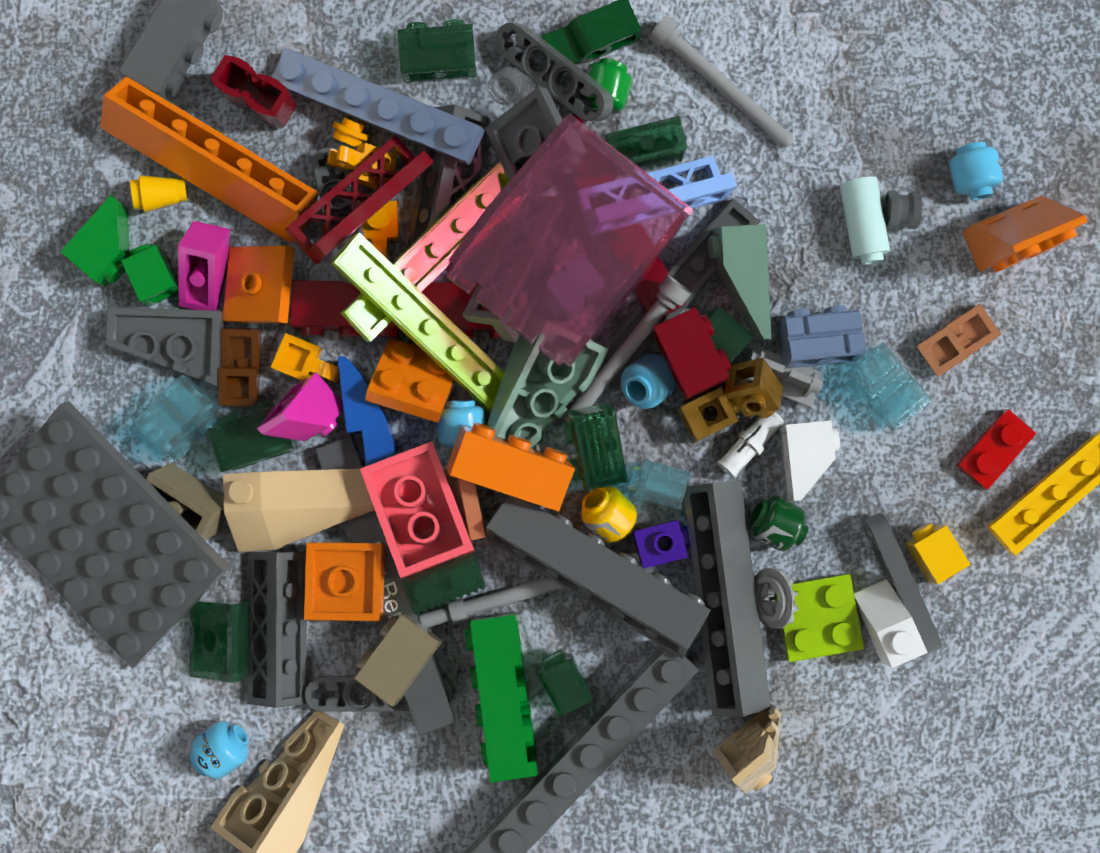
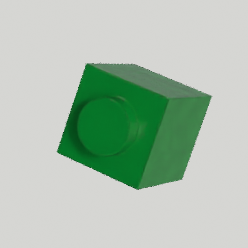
M145 244L130 252V257L121 260L139 302L151 307L179 294L177 275L166 251L157 245Z

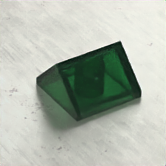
M199 600L190 609L189 677L228 683L239 682L248 677V600Z

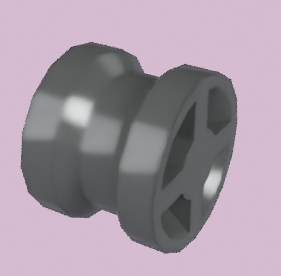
M887 191L883 206L886 228L894 229L897 225H905L908 229L918 228L922 213L920 192L911 191L907 195H900L897 191Z

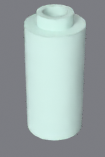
M877 177L857 178L840 184L852 258L861 259V265L884 261L883 254L890 252Z

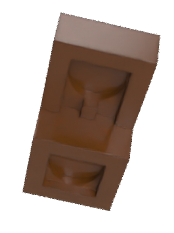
M224 327L221 329L222 366L218 368L219 406H258L261 375V328Z

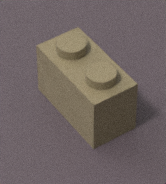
M173 463L148 474L146 480L205 541L219 533L226 519L224 514V496Z
M401 614L398 619L392 616L379 633L384 639L375 651L368 648L356 664L360 671L354 679L391 707L398 704L443 642L407 614Z

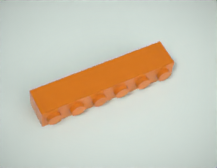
M127 76L103 95L101 129L289 243L294 241L285 229L317 202L318 191ZM306 221L299 229L303 231L311 221Z

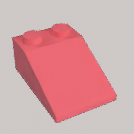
M432 441L360 469L400 578H409L475 552Z

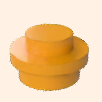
M344 117L342 123L334 121L332 125L335 128L332 137L358 148V145L362 144L363 140L367 141L369 135L363 132L365 125Z

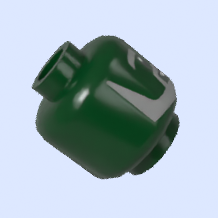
M772 496L767 500L761 499L753 509L749 519V525L752 526L754 538L781 552L789 550L793 545H801L809 529L805 525L806 515L804 510L779 496Z

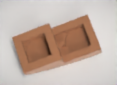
M977 304L916 347L936 376L939 377L1002 334L982 305Z

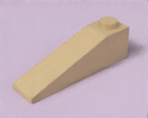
M360 469L223 474L224 514L238 552L279 550L293 542L311 537L325 529L375 511Z
M772 704L771 708L758 712L713 750V753L729 777L746 794L752 789L759 791L771 781L773 777L771 773L777 766L781 713Z
M315 711L285 741V750L272 763L266 760L258 768L260 775L247 788L241 785L231 795L210 828L243 853H296L305 839L344 724L324 712Z

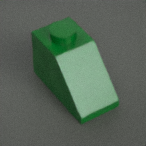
M112 195L106 199L60 251L93 281L105 287L109 283L112 284L121 278L125 272L121 260L130 257L127 207Z

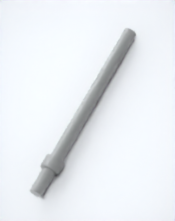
M637 552L627 554L637 561L638 567L641 566ZM547 577L464 602L462 598L447 602L448 606L419 614L421 625L425 628L449 621L456 624L468 620L470 615L560 590L564 587Z

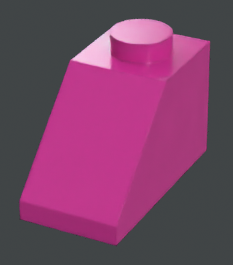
M197 221L192 222L178 245L180 307L193 310H218L228 269L230 229Z
M315 372L292 386L257 429L264 435L306 441L316 434L324 437L338 425L339 422L336 418L344 409L341 400Z

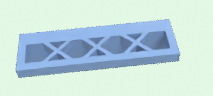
M709 156L581 190L576 193L575 198L589 236L593 237L724 201L737 187L733 173L721 175L714 156ZM706 168L709 179L694 183L689 181L694 171ZM664 179L679 185V187L661 192L655 190L659 181ZM653 183L651 187L646 184ZM631 188L646 195L627 201L621 199L625 190ZM600 197L612 205L594 209L592 212L588 200Z

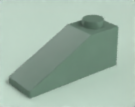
M766 224L721 226L712 229V236L708 238V255L710 259L714 258L715 270L753 339H772Z

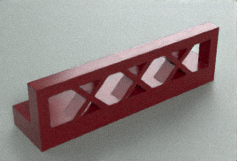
M395 135L288 225L285 230L317 265L423 173L434 161L425 151L414 157ZM391 149L406 164L399 172L384 170V155ZM377 162V169L370 168ZM360 175L377 177V191L374 194L358 193V177ZM384 178H391L384 184ZM351 184V192L343 191ZM333 198L350 199V214L346 218L330 216L331 200ZM357 200L364 201L357 207ZM324 207V215L316 214ZM306 221L323 222V237L314 245L299 229ZM330 223L338 224L330 231Z

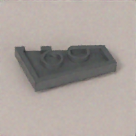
M107 307L105 345L218 386V368L221 367L223 312Z

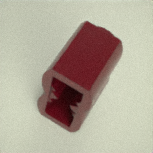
M224 55L211 76L214 85L231 104L242 109L252 110L262 122L269 126L284 128L297 108L292 96L281 82L270 76L257 74L247 62L238 57Z

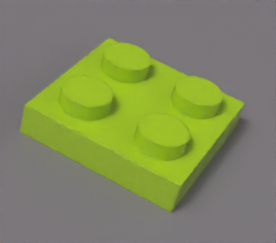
M850 574L835 575L792 584V590L799 593L794 597V602L799 610L793 613L794 622L785 625V628H781L788 662L864 649ZM775 594L777 602L779 601L778 594Z

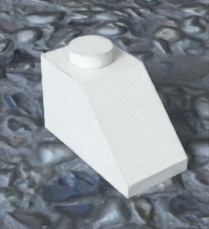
M832 420L788 424L780 427L788 501L802 500L835 460V451L840 449V438L837 428L832 429Z
M887 579L854 592L857 609L882 664L894 668L928 653L912 616Z

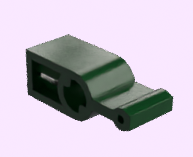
M617 0L572 20L567 26L551 33L543 34L540 37L571 62L577 64L596 60L640 41L642 30L629 0Z

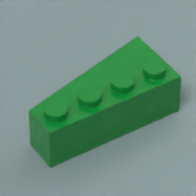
M517 612L472 618L470 620L471 628H464L467 651L474 650L475 666H470L472 688L479 690L480 704H475L477 725L484 729L485 742H481L483 765H488L490 783L538 776V758Z

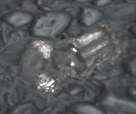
M505 66L498 70L488 82V92L491 98L501 105H515L537 87H540L534 80L517 70V68L513 69L512 66ZM500 77H506L512 81L515 88L513 95H508L501 90L499 86ZM551 95L557 110L561 111L564 105Z

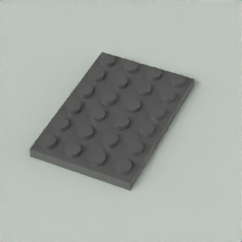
M70 401L61 403L0 476V533L132 669L138 666L230 567Z

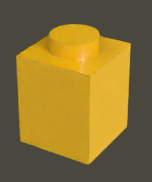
M932 522L927 523L913 531L911 534L914 538L905 543L928 583L940 584L971 565L947 525L933 526Z

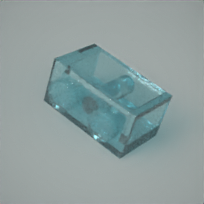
M643 460L640 462L639 467H631L626 489L632 490L630 497L632 499L672 510H680L690 472Z

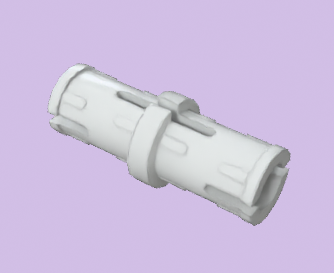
M776 412L768 418L758 417L746 431H740L737 435L738 441L717 462L718 466L729 476L736 479L755 454L761 455L765 450L763 445L784 424V420Z

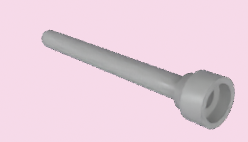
M668 15L665 16L651 32L648 39L658 48L662 46L666 50L671 48L780 146L789 147L793 142L792 135L681 38L682 32L677 29L679 25Z
M667 275L658 286L660 291L656 295L657 301L565 415L564 423L568 427H574L579 423L670 308L674 310L677 305L682 306L689 298L691 293L678 281Z

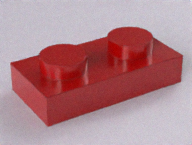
M1004 409L955 466L983 490H988L1037 433L1011 410Z

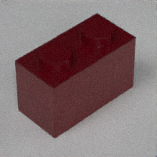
M696 307L653 327L651 333L684 401L725 382L730 377L727 372L731 369L730 361L722 348L716 350L710 337L715 334L712 324L705 313L699 315Z

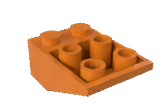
M1041 195L977 222L962 231V234L979 272L992 267L995 274L1027 258L1030 259L1047 252L1051 248L1078 236L1075 229L1088 221L1084 214Z

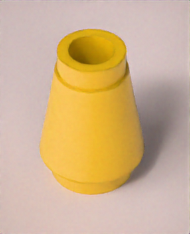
M139 175V179L130 180L134 210L143 209L144 213L188 201L185 179Z

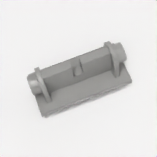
M753 345L748 361L764 357L783 386L782 397L810 408L815 394H818L822 388L824 380L821 378L823 373L808 366L785 368L782 356ZM754 377L746 378L748 383L753 382Z

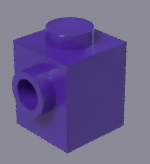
M678 520L632 531L641 568L643 569L688 557L686 549L691 548L689 532L686 525L680 527Z

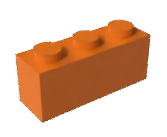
M474 422L472 427L461 425L446 466L450 476L559 512L575 470L573 465L566 460L567 454L550 447H546L544 452L530 448L532 444L530 441L515 435H510L508 440L495 436V429Z

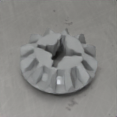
M773 567L762 569L754 578L759 620L771 629L785 628V625L794 622L793 613L799 610L794 602V597L799 593L792 590L793 579L786 577L783 569H774ZM774 594H778L779 601H771L770 597H773Z

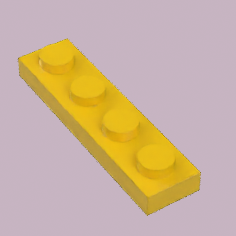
M1100 430L986 526L1011 556L1019 554L1100 484Z

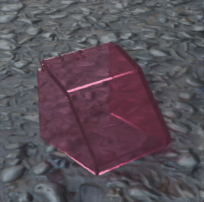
M570 114L562 120L488 205L449 258L450 262L445 269L449 272L447 278L467 294L471 293L477 283L483 288L475 297L477 302L499 319L510 308L514 313L506 323L509 327L531 344L541 332L546 337L538 349L559 366L564 362L570 367L614 319L694 210Z

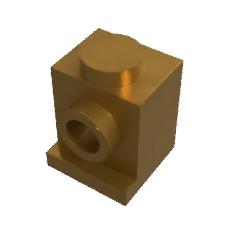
M764 357L731 365V369L728 370L730 377L726 381L724 395L727 399L732 398L745 417L757 415L759 418H768L776 410H780L783 386ZM754 377L751 383H748L746 378Z
M722 387L677 409L693 443L738 422L735 414L740 412L734 400L726 398ZM710 407L715 410L716 418L713 421L704 419L703 411L705 408Z

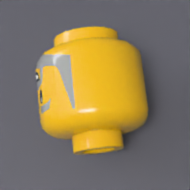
M612 486L598 487L591 490L585 496L582 502L581 520L603 542H615L628 537L632 533L637 519V510L618 488Z

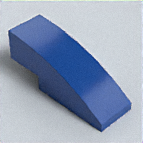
M346 356L338 357L346 431L350 434L362 433L366 466L397 455L396 440L383 406L365 401L366 391L369 386L368 381Z

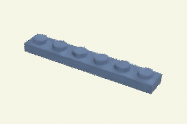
M284 48L272 75V78L281 82L288 92L467 165H470L485 132L479 125L287 48Z

